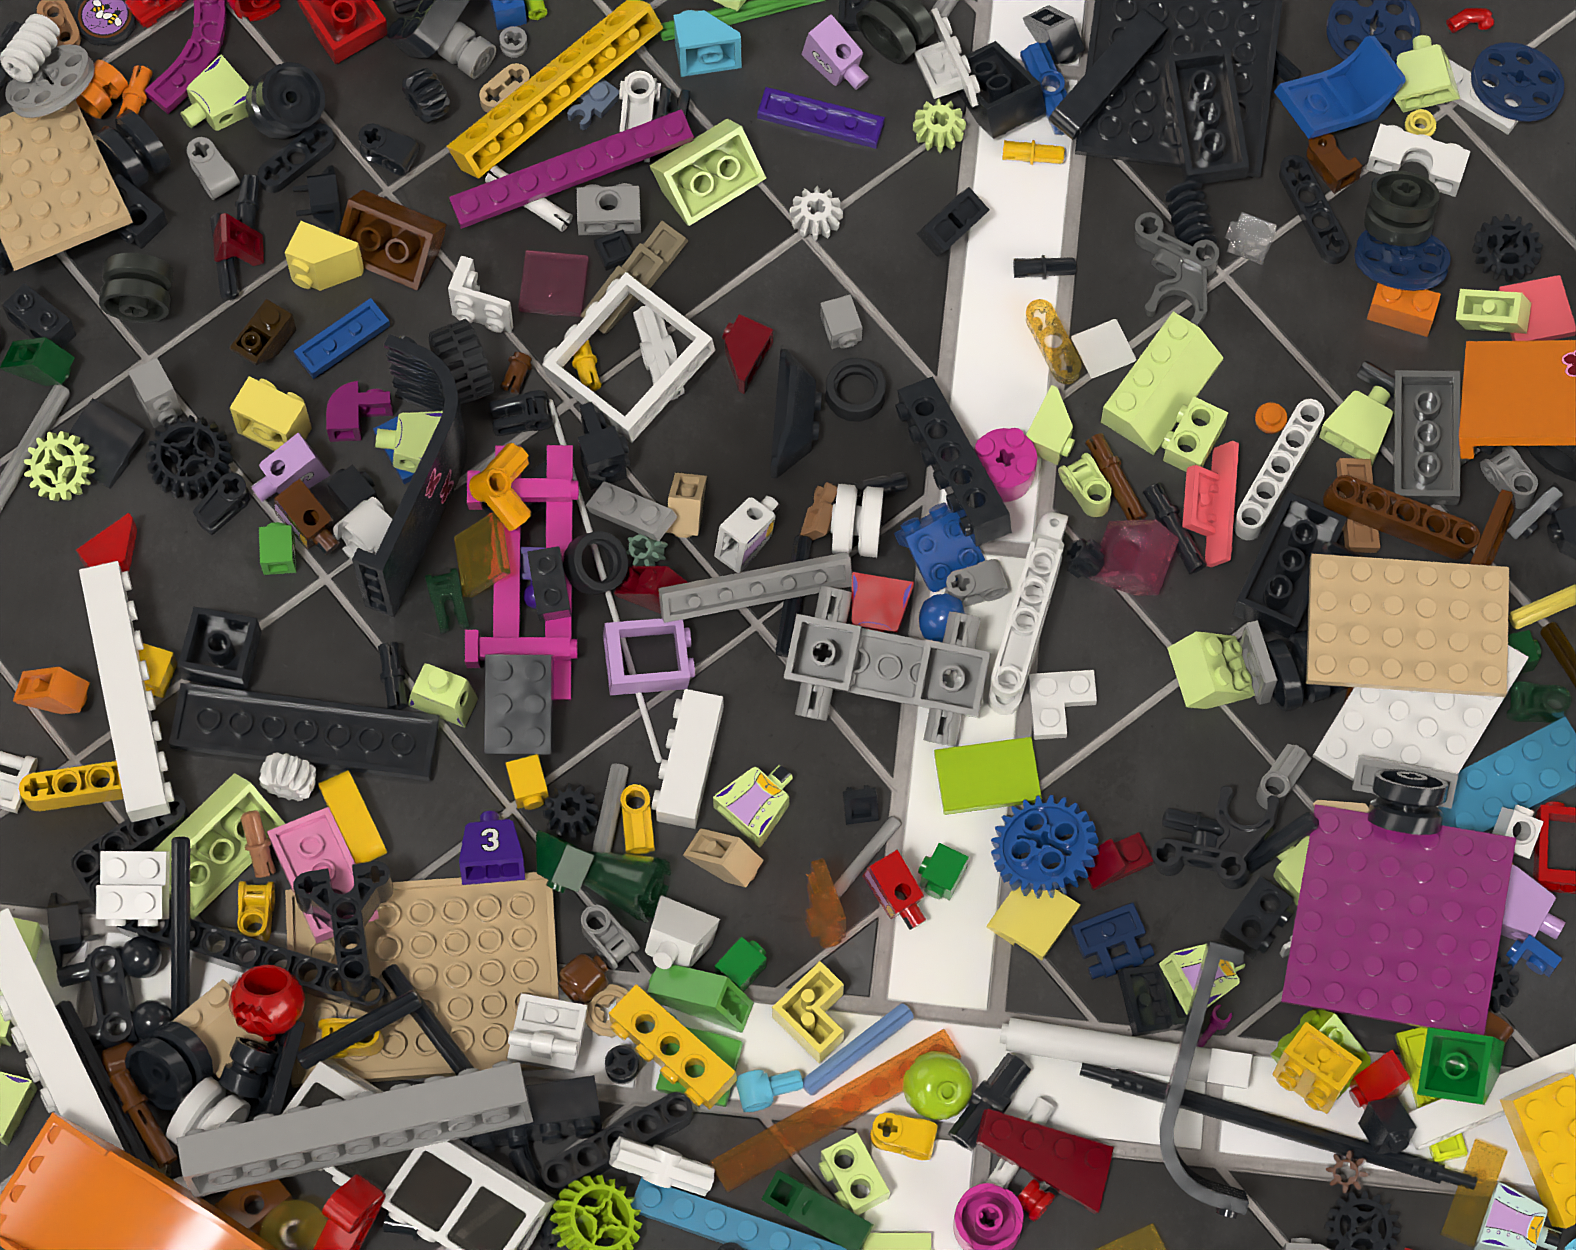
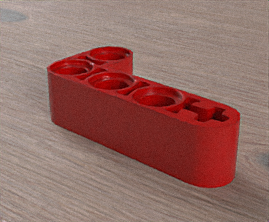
M354 1175L337 1189L324 1205L322 1214L328 1220L313 1250H359L386 1198V1193L361 1175Z

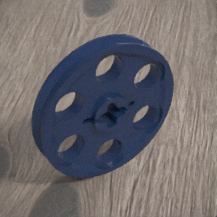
M1336 0L1329 12L1326 31L1331 47L1343 60L1347 59L1354 52L1344 46V42L1355 40L1361 44L1364 38L1370 35L1371 30L1369 29L1371 24H1373L1375 15H1378L1376 21V31L1373 32V36L1377 38L1383 48L1389 51L1390 57L1396 65L1397 56L1400 53L1413 50L1412 41L1415 37L1419 36L1420 20L1416 9L1409 0H1371L1373 4L1369 7L1360 6L1356 0ZM1392 4L1397 5L1402 9V13L1399 15L1390 14L1386 7ZM1341 14L1347 15L1351 18L1352 22L1342 25L1336 21L1335 17ZM1398 30L1408 31L1411 38L1409 40H1400L1396 37L1395 32Z
M1505 42L1487 47L1479 54L1471 71V85L1479 100L1493 112L1516 121H1537L1549 116L1557 108L1564 93V80L1555 63L1542 52L1519 43ZM1517 57L1527 59L1530 62V64L1525 65L1520 63L1517 60ZM1488 59H1496L1502 66H1495ZM1539 77H1547L1553 84L1543 83ZM1482 80H1490L1495 83L1496 87H1489ZM1533 98H1541L1547 103V105H1540L1533 100ZM1505 99L1514 100L1518 104V106L1513 107L1508 105L1505 102Z
M1367 230L1357 240V247L1354 253L1357 266L1366 276L1382 285L1400 290H1425L1439 285L1447 276L1451 260L1450 253L1447 247L1432 234L1424 243L1405 247L1389 245L1382 242L1383 244L1375 243L1373 241L1379 240L1369 234ZM1426 253H1431V254H1434V255H1436V256H1430V255H1427ZM1368 258H1375V259H1378L1379 261H1373V260H1370V259H1368ZM1421 270H1427V271H1430V272H1432V273H1425V272H1423V271H1421ZM1394 272L1400 273V274H1403L1404 276L1395 275V274H1393V273H1394Z

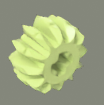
M938 98L934 106L926 101L923 110H917L915 113L916 120L913 122V131L917 133L916 140L918 143L926 142L925 148L927 151L936 146L938 152L941 153L943 146L953 150L955 141L961 142L964 134L962 131L966 128V121L962 119L961 108L953 109L952 101L946 105H941L942 102Z

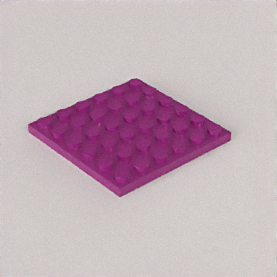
M1315 804L1314 816L1318 818L1319 825L1317 830L1312 832L1309 837L1281 1003L1422 1028L1430 1027L1484 1035L1516 838L1443 825L1441 831L1437 834L1417 835L1400 833L1372 824L1368 821V813Z

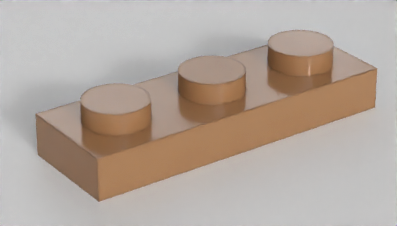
M1340 458L1337 461L1338 477L1349 475L1373 484L1371 459ZM1339 491V495L1343 498H1346L1344 493ZM1367 502L1370 508L1376 510L1373 504ZM1347 519L1343 529L1345 548L1353 552L1377 553L1380 549L1379 531Z

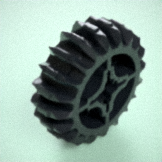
M190 415L187 422L183 423L182 419L177 416L176 425L171 426V424L165 422L164 427L166 431L156 430L155 437L157 440L149 441L148 446L151 451L146 453V459L150 462L147 465L149 474H153L152 480L154 484H161L160 487L164 493L172 490L173 497L177 499L183 492L185 499L189 501L192 493H197L198 497L203 499L204 490L208 489L210 491L214 487V483H217L223 475L231 473V468L228 464L234 461L233 455L229 453L232 450L231 442L226 441L227 435L225 431H219L218 425L215 422L208 425L207 419L202 417L196 423L194 416ZM203 441L209 443L215 449L214 458L209 457L206 452L202 451ZM166 458L172 459V462L177 464L178 472L176 475L166 469Z

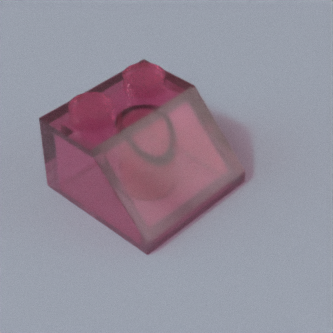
M1156 519L1109 521L1100 544L1102 546L1100 551L1105 554L1104 566L1097 575L1089 577V579L1134 596L1158 595L1179 538Z

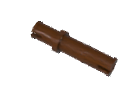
M1103 433L1092 436L1093 441L1088 439L1085 445L1089 448L1095 459L1099 471L1110 484L1111 491L1128 520V524L1134 525L1141 522L1139 517L1144 520L1147 517V513L1142 508L1120 467L1121 460L1118 456H1114Z
M125 1069L112 1076L109 1081L113 1084L124 1104L122 1110L125 1114L129 1113L143 1141L157 1162L158 1168H163L174 1162L178 1156L174 1153L162 1128L147 1104L149 1101L146 1094H141L129 1070Z

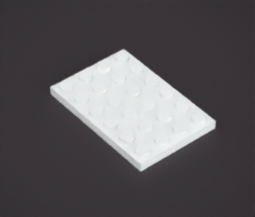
M1509 645L1507 692L1529 658ZM1354 687L1312 757L1352 781L1358 755L1458 774L1504 697Z

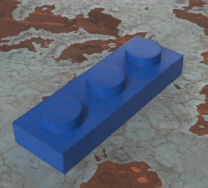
M370 298L294 350V355L314 379L390 326V322Z

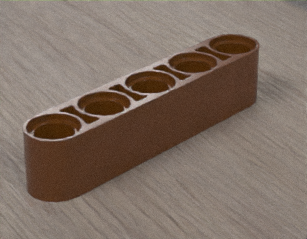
M1349 475L1337 477L1323 495V503L1327 509L1343 515L1347 519L1451 559H1463L1480 540L1479 529L1469 521ZM1337 491L1344 493L1346 498L1341 497ZM1367 502L1373 504L1376 510L1370 508ZM1397 514L1402 515L1406 521L1401 520ZM1427 525L1431 526L1436 533L1430 531ZM1457 537L1462 538L1465 544L1459 542Z

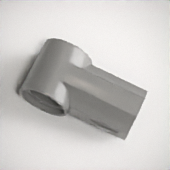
M1286 745L1273 766L1262 777L1256 792V799L1260 806L1267 809V798L1273 795L1267 791L1266 787L1268 786L1276 787L1280 791V794L1275 796L1279 798L1281 806L1284 804L1287 795L1311 762L1312 758L1308 756L1304 749L1297 745Z

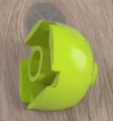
M930 1051L919 1055L914 1060L915 1063L911 1065L904 1075L903 1092L907 1103L918 1114L928 1119L947 1120L957 1116L966 1108L972 1096L973 1083L968 1069L958 1058L944 1051Z

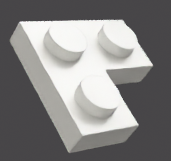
M1094 670L1029 674L1028 676L1034 740L1066 738L1065 707L1096 705Z

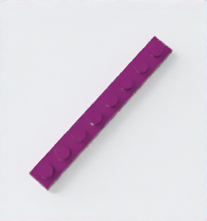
M681 109L450 196L449 201L462 229L694 141V136Z

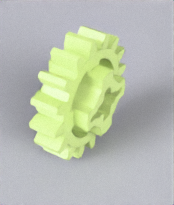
M60 431L58 436L56 433L48 432L47 441L38 437L36 442L39 447L37 449L28 448V451L33 455L32 459L24 460L25 464L31 465V470L24 473L26 477L34 479L29 485L30 488H40L38 495L45 498L49 496L50 500L59 501L60 497L63 500L69 501L72 498L71 492L76 495L83 494L80 488L81 484L90 485L91 482L86 478V475L95 472L94 469L88 467V463L94 460V456L85 455L89 446L83 443L79 444L80 437L75 435L69 437V433ZM63 445L70 448L75 455H68ZM44 478H51L52 484H55L56 488L49 485Z

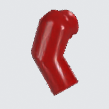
M1466 8L1446 20V24L1452 33L1459 31L1470 23H1478L1479 29L1486 30L1494 25V19L1491 16L1493 13L1487 8Z

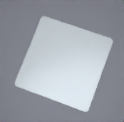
M1116 319L1071 336L1091 378L1098 377L1137 360Z

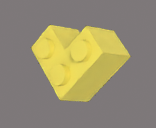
M821 961L772 1006V1018L819 1064L843 1042L844 1030L825 1013L843 996L844 984Z

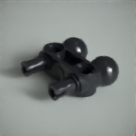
M134 937L127 941L123 947L100 946L91 953H88L84 962L56 969L57 979L62 988L87 981L91 982L98 1021L96 1025L85 1027V1030L93 1046L101 1044L102 1047L107 1049L128 1041L135 1044L147 1038L150 1033L163 1023L173 1021L171 1009L161 1001L146 1000L137 1007L135 1004L131 977L148 978L155 974L161 965L162 952L159 945L153 940L146 937ZM114 959L115 964L113 968L108 972H102L103 964L108 960ZM120 1023H126L125 1031L121 1035L114 1036V1028Z

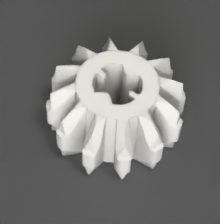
M818 186L814 189V193H810L804 188L802 197L795 196L793 199L794 206L790 208V217L793 219V228L800 229L802 238L810 233L814 241L818 239V234H822L828 239L830 230L837 231L839 229V221L843 218V211L839 208V198H832L830 189L822 194Z
M273 753V755L267 756L260 770L259 780L261 787L267 789L268 793L277 795L278 798L283 797L288 800L294 799L297 801L309 798L316 783V768L310 765L307 760H301L298 756H290L287 753L284 755Z

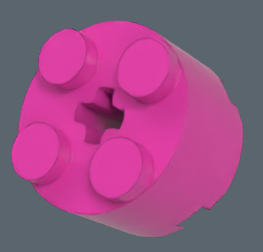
M1018 428L995 429L978 439L974 451L1003 502H1011L1024 496L1032 485L1036 472L1037 452L1032 441Z
M983 1183L970 1188L962 1195L954 1214L953 1231L958 1244L963 1250H1012L1020 1238L1024 1215L1022 1206L1013 1192L995 1184ZM983 1216H986L988 1220L995 1219L993 1227H989L987 1224L982 1225Z

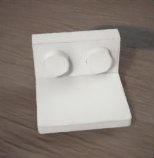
M461 256L448 287L452 315L458 320L466 318L470 323L483 324L494 332L500 333L505 331L511 333L513 319L510 302L479 292L480 286L477 285L478 272H475L473 259Z

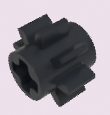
M1083 538L1072 542L1065 552V563L1069 565L1067 571L1077 578L1082 575L1088 579L1097 575L1104 566L1105 554L1100 551L1102 546L1092 538L1088 542Z

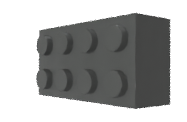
M1395 370L1393 492L1425 505H1458L1460 498V371Z

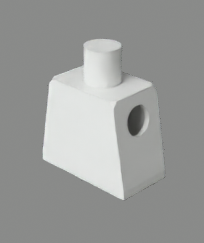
M661 896L645 952L653 957V962L661 969H668L672 964L691 968L712 946L720 919Z

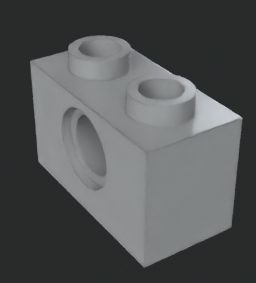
M622 183L612 187H601L596 184H590L577 188L578 234L604 235L612 234L622 229L625 234L641 233L639 186ZM606 205L615 206L613 210L609 211L602 209Z
M157 358L128 371L137 398L154 428L159 425L164 426L165 422L170 424L176 420L177 416L182 414L174 388Z

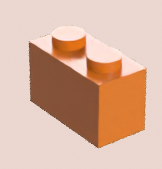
M1378 283L1367 320L1428 337L1441 294L1426 289L1414 291L1400 290Z

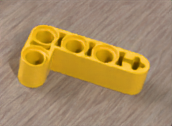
M117 761L31 773L22 778L19 783L20 795L29 809L33 811H46L124 799ZM99 779H110L105 787H95V783ZM67 783H77L76 788L72 792H62L63 787ZM51 786L53 787V790H54V792H55V794H52V795H51V793H52L53 791H52V789H51ZM41 788L38 790L37 796H32L35 794V789Z

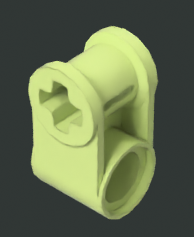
M1084 453L1081 459L1067 467L1063 465L1058 468L1063 484L1073 494L1087 515L1100 517L1108 512L1111 501V487L1099 471L1096 462L1090 454ZM1098 494L1102 496L1104 499L1100 501H1094L1090 498V496Z

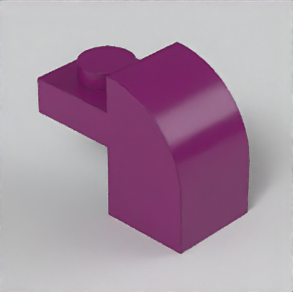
M358 381L349 382L339 387L331 395L327 404L326 428L329 441H362L361 417L393 416V402L390 391L370 389L361 393Z

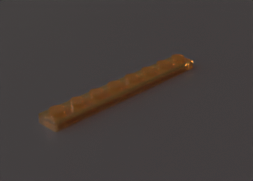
M940 1030L711 1160L710 1165L715 1169V1173L727 1193L904 1093V1075L911 1065L915 1063L914 1060L919 1055L930 1051H944L961 1060V1055L946 1030Z

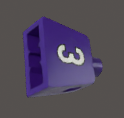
M485 811L480 815V822H470L465 825L459 857L462 885L525 880L523 853L512 820H500L497 812Z

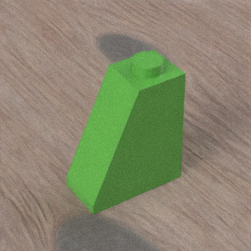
M674 964L668 969L657 967L650 977L647 990L661 1005L740 1033L744 1030L754 1004L728 977Z

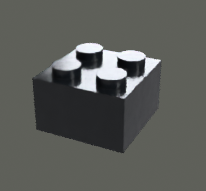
M194 606L178 663L182 679L247 691L262 633L258 619Z

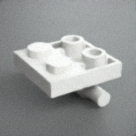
M521 993L514 1029L510 1031L508 1044H510L507 1056L508 1061L575 1073L588 1006Z

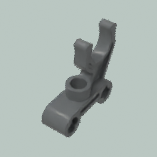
M1152 212L1141 214L1135 222V242L1142 249L1155 254L1151 264L1157 270L1175 277L1174 279L1164 280L1155 286L1152 297L1145 305V314L1148 317L1155 316L1157 306L1164 298L1178 295L1185 297L1191 302L1194 307V317L1190 322L1199 327L1207 316V276L1212 275L1217 270L1219 248L1210 240H1200L1192 247L1164 233L1163 221L1157 214ZM1144 228H1152L1154 233L1146 234L1143 230ZM1205 255L1210 257L1206 258L1204 262L1198 259H1202Z

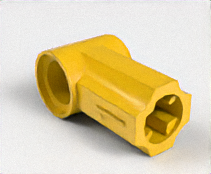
M636 784L630 785L623 790L620 799L626 854H647L648 852L655 851L650 795L645 787ZM633 797H640L645 801L644 805L638 809L630 808L627 802Z

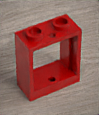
M1547 802L1545 805H1540L1535 814V818L1543 821V825L1534 846L1533 879L1549 892L1576 894V871L1547 868L1549 821L1576 823V808L1565 807V804L1561 802Z

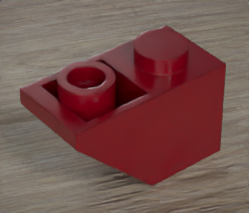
M628 566L627 574L622 583L616 587L614 595L661 614L658 588L688 582L668 566Z

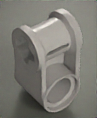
M197 137L189 142L187 155L190 159V166L212 200L240 184L236 173L221 156L213 142L205 137Z
M1504 446L1501 453L1490 460L1484 459L1480 462L1484 476L1499 492L1501 489L1512 492L1517 509L1526 508L1532 503L1538 487V479L1512 446ZM1523 486L1528 492H1520L1515 487Z
M990 559L977 565L951 572L947 577L944 594H949L960 600L963 598L962 604L963 608L981 602L999 599L1009 592V588L998 560Z
M591 905L583 911L581 916L582 933L612 970H615L618 967L617 963L630 952H637L640 949L632 935L616 921L605 907ZM593 917H599L605 921V925L600 929L594 930L588 927L587 922Z

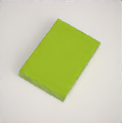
M1031 737L934 750L944 815L1023 805V800L1025 799L1031 804L1035 803L1036 796H1040L1042 800Z

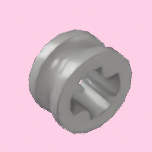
M511 26L505 28L500 34V48L506 56L517 58L526 52L528 46L527 35L523 29ZM508 39L519 40V44L515 46L513 43H508Z

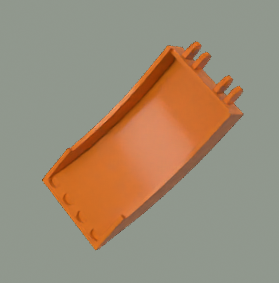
M52 1112L0 1194V1246L5 1250H278L201 1197H194L190 1190L55 1112Z

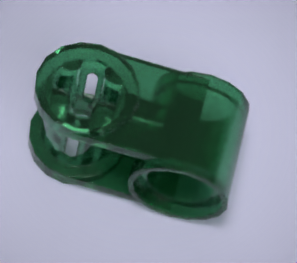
M1513 682L1508 691L1510 693V709L1506 712V717L1515 722L1553 723L1566 717L1572 701L1571 694L1566 688L1559 685ZM1557 700L1561 703L1562 708L1553 709L1548 705L1547 701Z

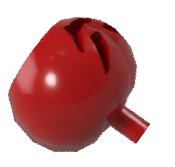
M261 965L253 967L239 976L232 986L228 1006L237 1026L249 1034L263 1037L265 1041H273L276 1039V1034H283L290 1030L301 1017L304 1009L305 995L296 976L289 971L274 965Z

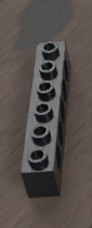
M933 376L898 389L899 403L895 404L897 414L902 422L907 421L909 425L908 432L914 444L919 443L921 446L920 453L926 467L932 466L934 470L933 477L938 489H944L947 493L946 501L950 511L958 513L960 517L959 525L964 536H970L977 547L1012 533L1008 509Z

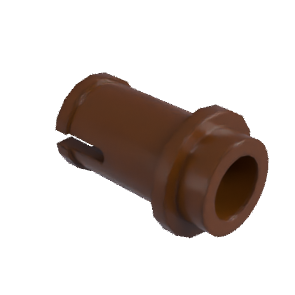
M515 352L508 359L510 365L500 384V388L507 392L511 381L514 380L510 391L511 394H519L527 371L533 367L530 356L522 352Z

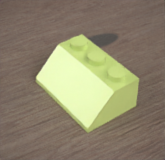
M725 119L694 138V141L684 144L650 165L663 194L688 226L766 179L742 126L729 119Z

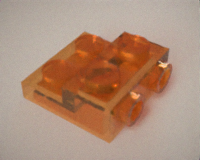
M821 858L811 862V873L807 874L809 883L807 884V890L810 899L809 908L805 909L807 915L805 921L811 938L817 936L820 946L831 948L841 943V939L846 937V916L825 860Z

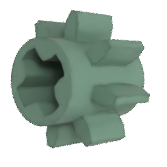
M639 533L633 538L628 537L630 543L626 554L635 558L633 561L634 566H643L644 564L645 566H655V562L666 559L664 557V548L668 546V543L658 542Z

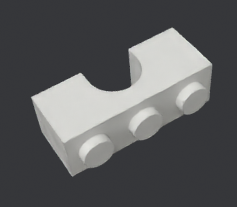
M1380 124L1366 170L1382 174L1388 171H1398L1404 163L1418 162L1426 167L1429 174L1428 179L1436 185L1439 192L1456 197L1470 151L1463 149L1457 144H1445L1433 140L1428 135H1416L1403 131L1402 128L1395 125L1386 126Z

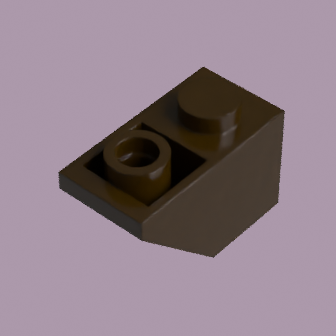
M266 299L232 343L230 350L256 366L278 355L296 332L293 315Z

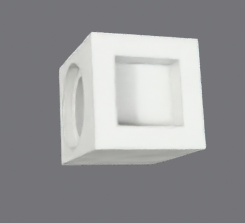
M1515 805L1514 810L1502 807L1492 834L1514 837L1513 827L1519 822L1521 824V832L1516 837L1514 855L1530 859L1543 821L1533 818L1535 811L1519 805Z

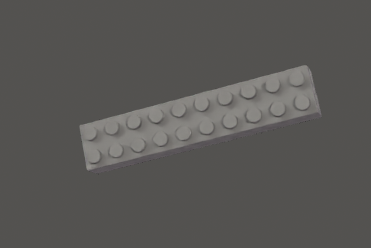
M501 1061L494 1064L493 1068L479 1071V1069L470 1068L459 1072L458 1076L449 1078L434 1076L426 1079L422 1084L413 1086L408 1083L398 1084L391 1087L390 1091L381 1093L366 1091L359 1093L354 1099L345 1101L338 1098L324 1101L322 1106L309 1109L306 1106H298L289 1109L286 1114L277 1116L262 1114L256 1116L253 1119L254 1121L241 1124L237 1121L226 1122L214 1130H190L185 1133V1136L176 1138L183 1179L192 1195L199 1197L532 1123L533 1118L520 1062Z

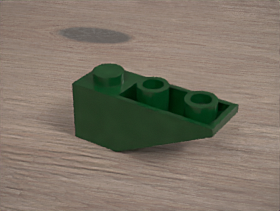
M777 1170L761 1198L762 1201L847 1250H861L874 1224L798 1178L780 1170Z

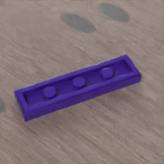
M765 87L757 112V119L875 149L877 148L885 117L768 87Z

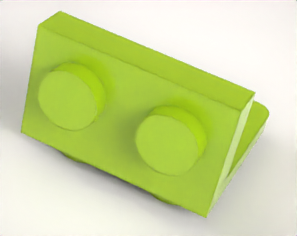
M1313 1009L1302 1016L1300 1024L1290 1034L1280 1039L1277 1044L1278 1047L1270 1055L1278 1063L1284 1050L1305 1022H1308L1362 1061L1360 1067L1339 1094V1098L1350 1087L1353 1077L1371 1064V1058L1335 1013Z

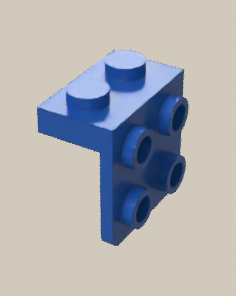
M946 502L930 508V514L921 519L916 517L907 520L901 525L902 529L894 533L899 545L909 548L928 590L932 592H937L946 587L947 577L951 572L985 561L979 546H975L970 536H964L959 525L960 517L958 513H952Z

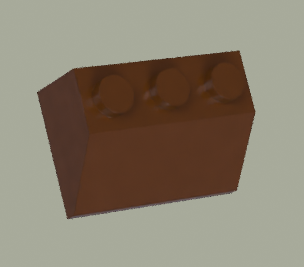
M361 190L348 199L339 236L359 244L364 269L412 289L419 290L439 254L447 224L366 190Z

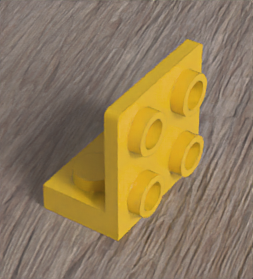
M1305 1022L1284 1050L1272 1075L1281 1087L1288 1091H1294L1303 1097L1305 1103L1310 1108L1328 1114L1343 1088L1360 1067L1362 1061L1308 1022Z

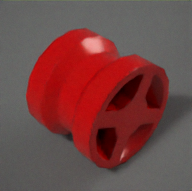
M1033 1179L1017 1198L1022 1209L1028 1213L1029 1219L1036 1222L1053 1202L1055 1195L1052 1192H1045L1040 1188V1183Z

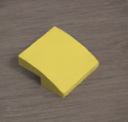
M1020 886L1015 891L1012 890L986 927L1013 946L1015 943L1042 961L1078 912L1080 904L1056 889L1053 898H1050L1047 890L1043 891L1040 899L1036 898L1034 890H1031L1027 896H1024Z

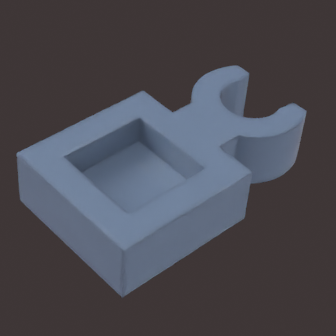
M602 78L577 98L581 104H576L569 109L567 113L568 120L572 121L577 115H582L584 119L580 122V129H587L591 124V117L594 114L602 118L619 100L620 91Z

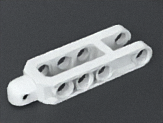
M1047 512L1040 518L1036 532L1032 537L991 676L988 702L990 708L999 715L1013 714L1021 704L1062 562L1064 550L1062 540L1068 521L1067 515ZM997 695L1002 699L1014 697V700L1011 704L1002 705L996 700L995 696Z

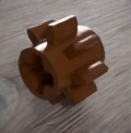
M1353 1150L1347 1152L1346 1159H1343L1339 1154H1334L1333 1158L1337 1163L1334 1167L1326 1168V1171L1333 1172L1334 1179L1330 1182V1185L1333 1186L1338 1183L1343 1185V1193L1350 1191L1351 1184H1354L1359 1190L1363 1189L1364 1187L1360 1180L1362 1177L1371 1175L1368 1171H1364L1362 1166L1367 1159H1353ZM1348 1163H1350V1169L1355 1170L1356 1174L1349 1177L1347 1181V1176L1341 1173V1168L1348 1166Z

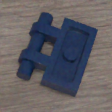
M1133 903L1071 926V932L1083 959L1096 955L1099 961L1098 964L1088 967L1092 980L1101 976L1105 978L1116 975L1117 970L1130 965L1137 967L1144 963L1143 960L1154 957V951L1150 944L1138 948L1135 941L1144 937L1146 931ZM1124 944L1127 953L1110 958L1107 950Z

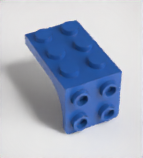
M1370 35L1365 37L1358 48L1337 66L1321 73L1281 83L1274 93L1294 118L1300 129L1310 139L1378 119L1405 83V76L1377 38Z

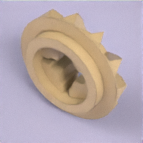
M608 984L607 988L599 992L591 1002L584 1003V1005L588 1006L585 1020L587 1027L598 1036L610 1038L617 1036L610 1028L612 1025L610 1018L604 1023L605 1015L599 1007L609 1008L615 1000L617 1005L628 991L621 986Z

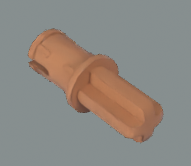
M257 810L245 812L241 816L247 840L245 850L250 853L255 877L270 876V873L274 874L276 872L269 848L271 841L269 838H266L260 813Z

